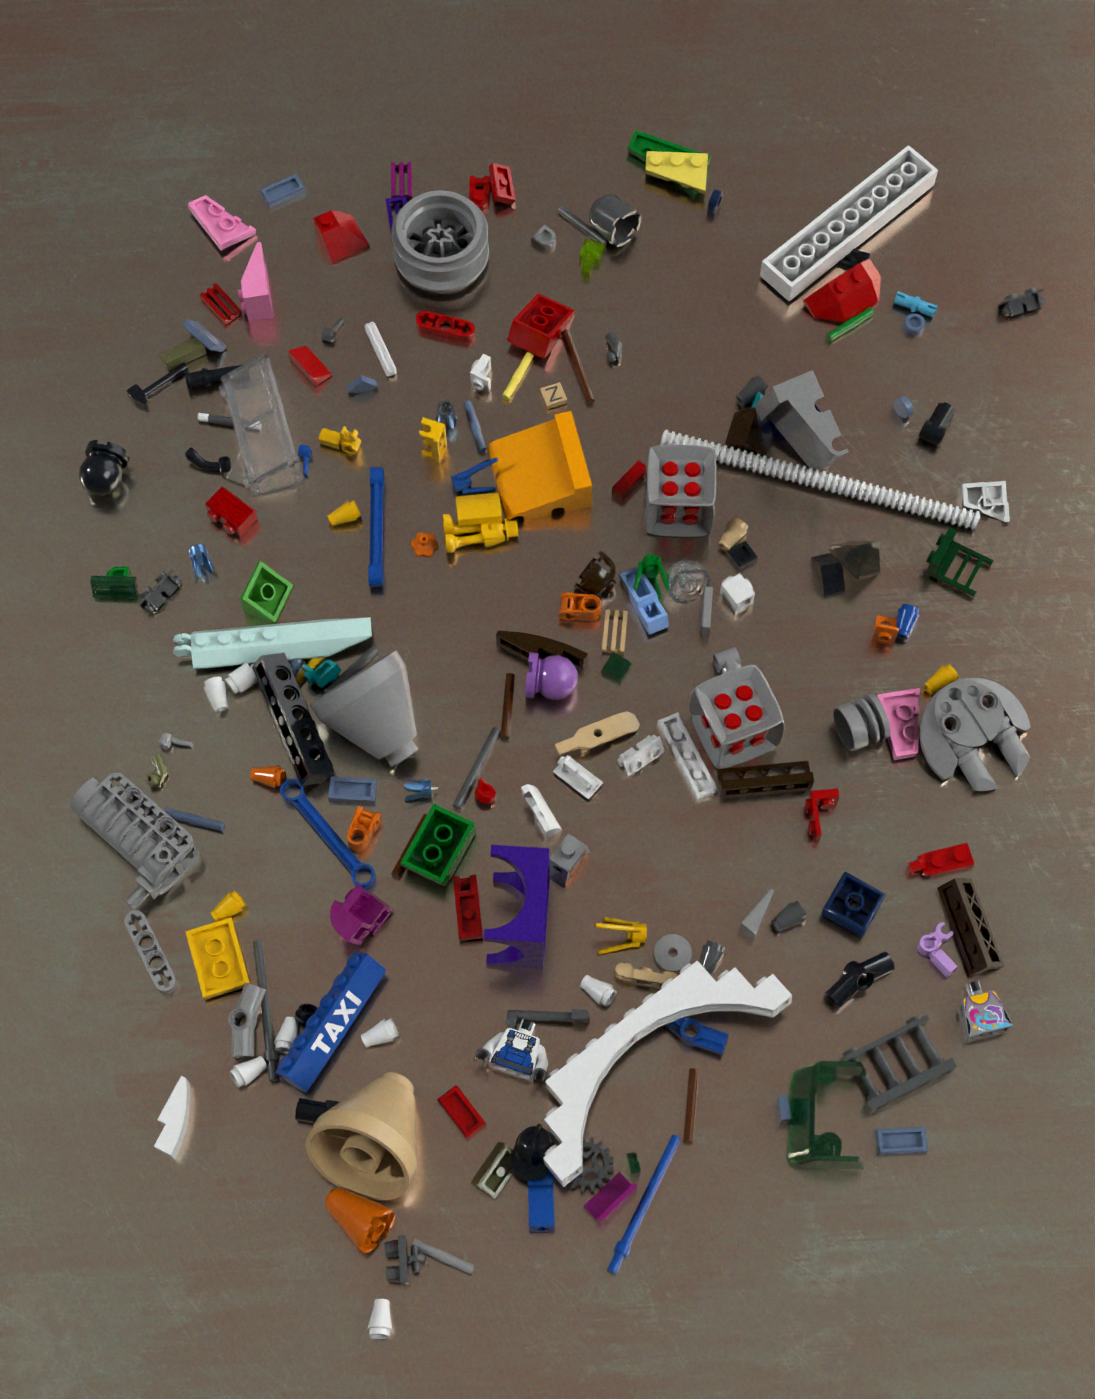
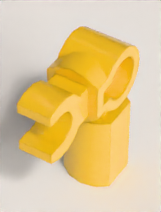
M343 426L341 433L323 428L318 438L319 444L336 449L342 448L344 452L350 455H355L361 444V440L357 437L358 431L354 429L353 433L349 432L345 426Z

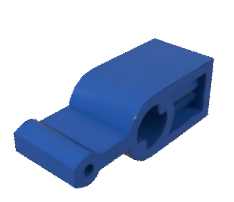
M548 1170L547 1174L541 1179L528 1181L529 1232H555L553 1174Z

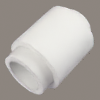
M245 663L228 674L229 677L225 679V682L234 695L238 692H244L258 682L252 668L253 664L249 666Z

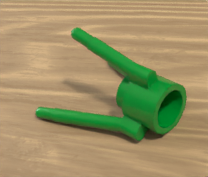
M649 554L642 558V562H638L634 590L638 589L642 572H644L647 577L653 578L654 589L661 604L658 583L659 572L666 590H670V586L662 566L661 557Z

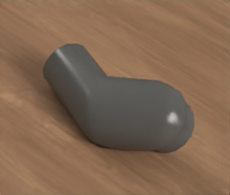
M609 332L605 339L611 346L612 351L607 353V359L610 363L618 362L622 357V343L615 333Z

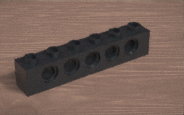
M285 653L260 656L252 668L301 786L325 782L334 772L333 764L326 753L324 742L318 734L316 723L310 715L307 702L302 696L290 662L287 660Z

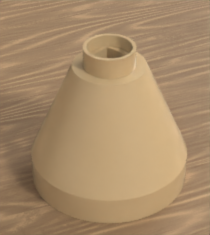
M389 1072L381 1078L374 1079L320 1115L306 1138V1152L315 1168L336 1186L368 1199L391 1200L403 1195L408 1189L417 1169L416 1101L413 1095V1084L403 1075Z

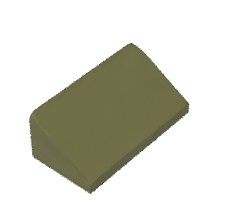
M194 337L159 354L169 372L181 364H186L207 353L205 346Z
M498 1142L471 1183L491 1198L496 1199L514 1173L511 1167L513 1149L505 1143Z

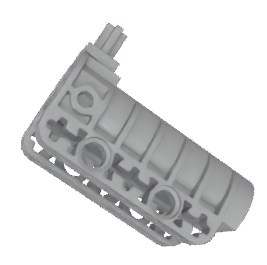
M111 773L101 783L95 778L89 779L80 787L71 801L70 809L138 869L137 871L140 876L135 880L138 887L124 900L133 910L148 896L154 900L159 894H164L170 890L200 858L199 850L195 846L190 833L121 773ZM113 780H120L122 786L113 787V784L111 782ZM127 797L132 802L131 804L127 803ZM160 827L165 831L164 833L160 832ZM193 850L192 854L194 857L192 859L189 857L184 859Z

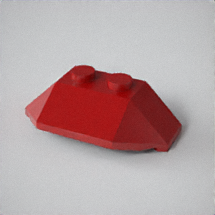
M868 259L831 280L805 298L803 302L813 318L844 323L879 302L881 276L872 261Z

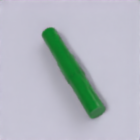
M869 307L827 333V339L832 341L874 315V310Z

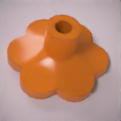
M420 532L411 541V547L417 556L424 555L430 557L433 555L434 550H437L439 547L438 542L435 540V535L432 533L425 534Z

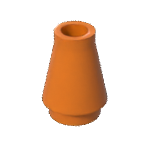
M280 766L252 767L250 779L251 781H257L270 787L278 788L286 781V770Z

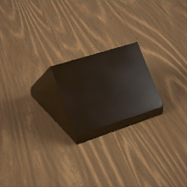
M755 407L735 412L725 445H727V448L734 447V450L739 448L742 452L747 450V453L754 452V455L758 453L761 457L767 456L775 425L770 419L761 422Z

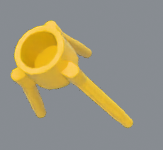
M604 917L603 921L613 924H594L596 928L626 931V939L631 940L629 943L598 950L597 953L599 955L631 947L639 948L640 942L646 943L647 925L644 923Z

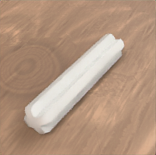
M374 322L365 324V331L386 376L395 375L397 373L395 364Z

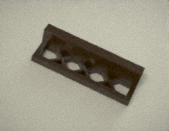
M808 761L717 769L720 797L812 789L814 783L813 772H810ZM804 768V773L790 774L793 769ZM775 770H777V771H779L781 774H783V775L767 776L771 771H775ZM748 773H756L758 776H760L754 778H745ZM723 775H733L737 779L723 780Z
M954 878L937 888L969 975L976 976L988 969L1004 967L972 879Z

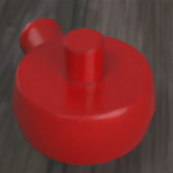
M479 779V785L474 792L475 797L481 803L490 804L495 800L496 791L492 785L485 783V779Z

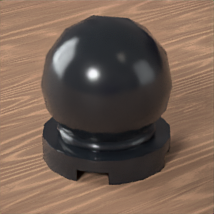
M93 440L87 444L85 450L87 458L80 466L79 479L83 488L90 494L97 496L110 495L122 483V469L127 467L130 457H127V451L112 442H107V445L97 444L98 440Z

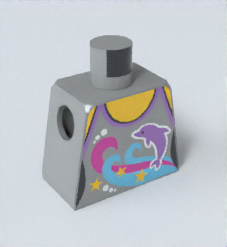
M979 981L970 982L965 985L969 997L962 998L959 1002L964 1042L1008 1032L1013 1024L995 991L983 993Z

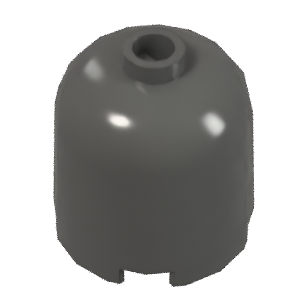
M612 194L603 195L595 200L589 213V221L592 227L616 247L628 243L631 240L629 236L633 233L634 229L638 231L641 225L642 216L637 210Z

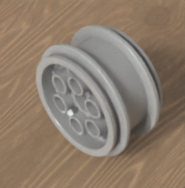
M438 190L420 194L406 203L393 221L391 233L396 266L407 281L421 289L438 293L461 289L473 282L482 273L487 264L489 244L487 240L488 225L486 218L475 203L458 193Z

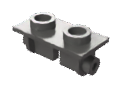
M1034 287L1023 291L1024 295L1016 296V293L1005 296L1003 297L1004 301L999 303L998 306L1004 305L1003 315L1008 317L1024 313L1023 304L1026 312L1041 308L1045 301L1043 297H1040L1039 293L1044 291V289L1036 291Z
M172 569L168 573L163 571L155 579L157 582L156 586L153 589L148 587L140 595L142 600L139 605L145 602L147 604L145 608L150 613L157 611L167 600L161 595L162 592L170 597L180 587L182 581L178 576L172 577L170 575L173 571Z

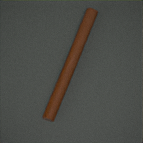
M564 330L561 332L586 403L592 404L595 400L569 330Z

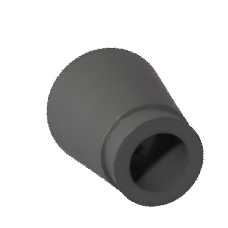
M760 376L752 377L736 398L742 406H745L754 401L757 392L765 395L768 386Z
M798 901L790 902L771 920V923L779 933L782 930L804 922L803 919L807 917V914Z
M707 940L706 945L702 947L700 964L712 976L725 955L723 953L725 947Z

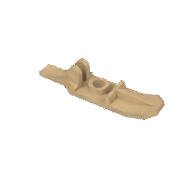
M628 711L618 713L578 729L574 737L556 743L554 746L559 755L576 749H580L581 753L588 749L614 741L616 738L626 734L637 732L640 723L636 716ZM594 733H600L601 737H596Z

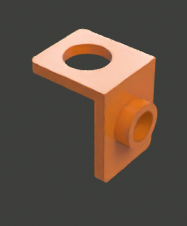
M877 615L872 639L895 643L899 628L896 627L897 619ZM887 622L891 624V626L883 625L881 623Z

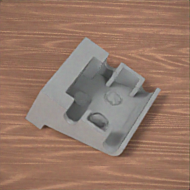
M812 370L773 386L758 401L755 409L761 422L767 419L771 420L809 468L812 467L814 471L819 469V472L831 467L849 451L848 449L836 451L832 447V441L842 435L831 410L819 412L815 409V402L821 400L824 394Z

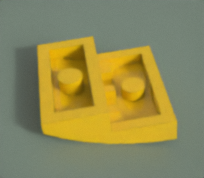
M499 492L455 496L458 526L502 522Z

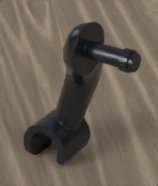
M189 448L185 453L188 461L203 470H220L222 473H227L231 469L228 456L219 458V462H209L198 455L197 451L193 448Z

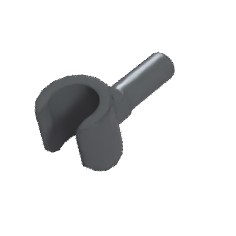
M340 318L331 329L323 327L321 331L323 335L322 340L333 342L337 329L345 320Z

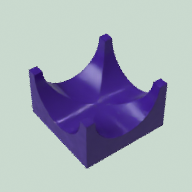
M491 845V857L501 859L515 869L514 872H494L493 884L507 887L515 892L523 901L524 906L520 913L506 925L493 929H484L483 939L485 942L509 945L507 949L501 952L487 954L486 966L544 969L550 884V848Z

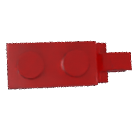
M963 843L923 853L917 856L918 860L909 862L907 869L910 876L922 873L923 877L928 876V878L971 868L975 863L968 843Z

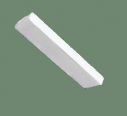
M677 712L658 720L657 724L696 801L718 793V789L680 714Z

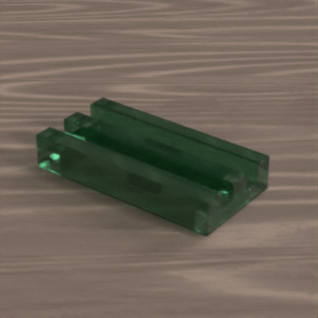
M91 576L90 583L93 598H138L136 577Z

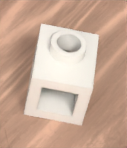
M740 573L734 577H727L721 584L720 594L735 614L754 602L755 592L753 591L752 584L747 578L744 579Z

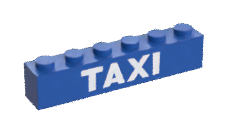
M355 951L348 958L341 974L334 979L333 986L329 992L321 999L320 1006L314 1015L310 1016L307 1020L306 1027L302 1033L293 1041L292 1048L288 1054L281 1059L275 1073L294 1088L308 1092L387 970L368 954Z

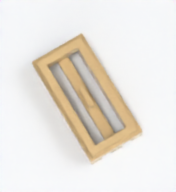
M606 609L602 653L624 655L628 611H623L622 613L619 610L611 612L610 609ZM609 617L614 618L611 648H607ZM618 618H623L620 649H616Z

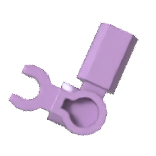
M941 922L936 926L934 932H930L920 939L917 951L922 956H929L934 966L947 978L958 968V965L942 949L939 950L938 948L942 942L949 941L954 933L951 931L948 934H943L941 929L945 923Z

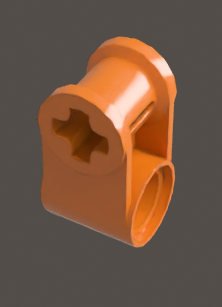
M565 592L560 595V600L562 601L561 610L558 612L560 619L565 621L595 622L601 617V601L596 595L575 594L571 592ZM589 606L596 607L594 610H587L586 608Z
M360 805L357 807L352 823L347 831V841L351 851L354 853L366 851L380 824L382 816L380 812L373 813L367 811ZM357 836L363 837V840L360 842L352 841Z

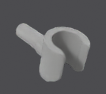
M163 733L158 741V745L167 750L171 744L186 747L192 746L191 741L174 738L169 733Z

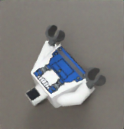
M522 1019L518 1031L507 1028L505 1032H499L490 1039L483 1048L476 1050L473 1062L476 1059H482V1067H486L489 1060L490 1068L531 1081L532 1084H534L536 1079L542 1080V1086L546 1084L549 1063L545 1048L540 1045V1039L532 1036L536 1025L532 1021Z

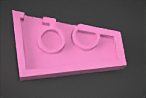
M920 688L878 694L876 696L881 702L889 721L890 736L887 739L894 760L916 757L918 754V699Z

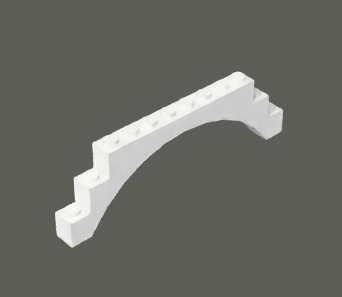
M698 961L692 965L689 963L681 969L680 975L675 979L670 978L665 981L660 991L646 996L641 1006L626 1012L622 1021L618 1024H611L604 1031L605 1034L599 1039H592L585 1046L586 1049L579 1055L578 1053L573 1054L566 1061L567 1064L560 1070L558 1068L553 1070L547 1076L545 1083L547 1089L561 1106L559 1108L555 1106L549 1110L544 1121L546 1127L559 1141L560 1145L557 1146L555 1144L545 1152L546 1156L543 1160L559 1183L565 1187L583 1172V1134L589 1108L600 1083L613 1064L635 1042L660 1026L686 1016L711 1011H741L774 1018L792 1003V994L774 974L768 978L762 977L755 984V988H753L735 967L731 971L725 970L722 972L716 982Z

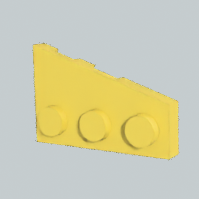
M647 151L645 172L648 175L665 181L671 180L681 184L682 187H690L699 190V193L705 194L708 154Z

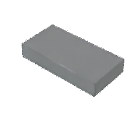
M706 586L703 591L700 635L703 637H709L713 596V587Z

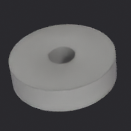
M665 935L657 941L654 947V961L662 971L679 973L691 961V946L680 935ZM675 951L677 956L671 957L668 953Z

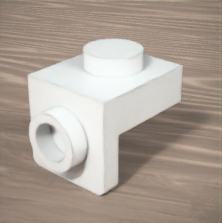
M483 354L472 365L470 380L471 384L478 390L486 392L491 390V380L486 377L491 370V357Z

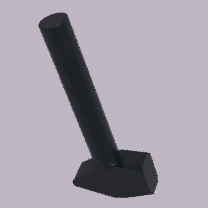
M183 363L144 390L137 384L127 389V394L135 404L147 409L146 398L182 375L184 371H188L189 368Z

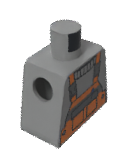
M568 834L550 857V878L565 888L591 854L588 846Z

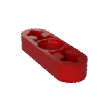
M422 311L416 316V327L420 332L461 342H470L475 337V326L470 321L429 311ZM425 319L429 320V322H426V324H422V322H424ZM448 323L451 325V328L442 330L440 325ZM465 329H469V331H467L466 334L462 333L465 331Z

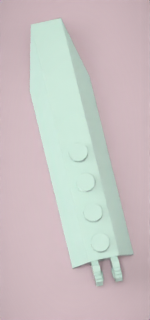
M371 617L323 619L194 631L191 635L186 633L176 634L173 638V643L178 646L174 647L173 654L176 657L192 656L193 669L243 665L245 663L255 664L260 656L285 653L287 660L329 657L372 637Z

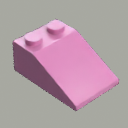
M261 242L256 243L241 279L242 289L238 290L242 312L247 314L249 322L274 318L267 267Z

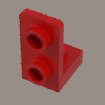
M838 788L810 791L808 799H805L806 813H810L811 821L808 822L809 834L814 836V842L820 841L822 835L818 807L829 809L837 805L840 797Z

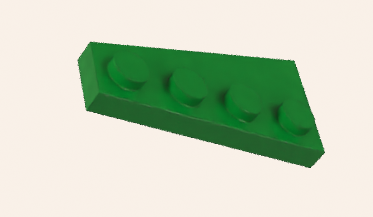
M635 130L628 145V151L646 162L647 151L700 153ZM708 155V165H709L710 160H711V156ZM689 187V188H686L687 190H689L690 192H692V193H694V194H696V192H697L696 189H693V188H690V187Z

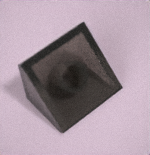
M848 541L829 546L828 550L856 580L880 573L879 541Z

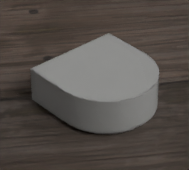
M543 225L531 237V242L539 248L547 250L555 245L556 234L549 227Z

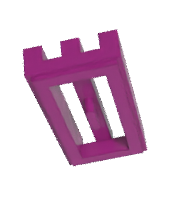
M391 162V198L406 196V200H411L412 163L407 162V165H404L403 162H399V165H395V162ZM404 170H407L408 195H404ZM396 171H399V195H396Z

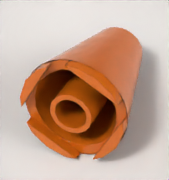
M341 1187L330 1190L326 1195V1209L363 1253H369L379 1246L376 1241L380 1236L385 1239L391 1230L395 1215L390 1207Z

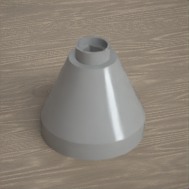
M397 650L377 660L310 704L319 721L378 760L385 757L390 766L396 765L418 750L412 740L417 736L407 666Z

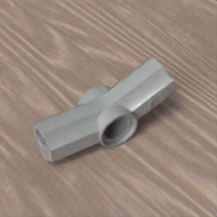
M246 982L237 1006L231 1011L228 1018L229 1025L232 1027V1058L245 1059L254 1057L256 1016L266 992L265 989ZM245 1015L246 1022L240 1026V1018Z

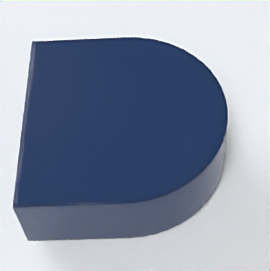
M716 189L713 191L708 203L707 213L711 215L716 214L722 202V191Z

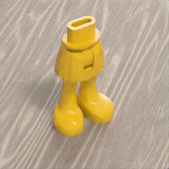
M449 514L442 515L446 553H453L459 547L483 543L484 547L487 548L504 541H509L510 537H519L517 520L507 521V518H504L502 522L458 526V523H455ZM477 532H480L479 534L470 535V536H463V537H456V536H455V535L465 534V533H477Z

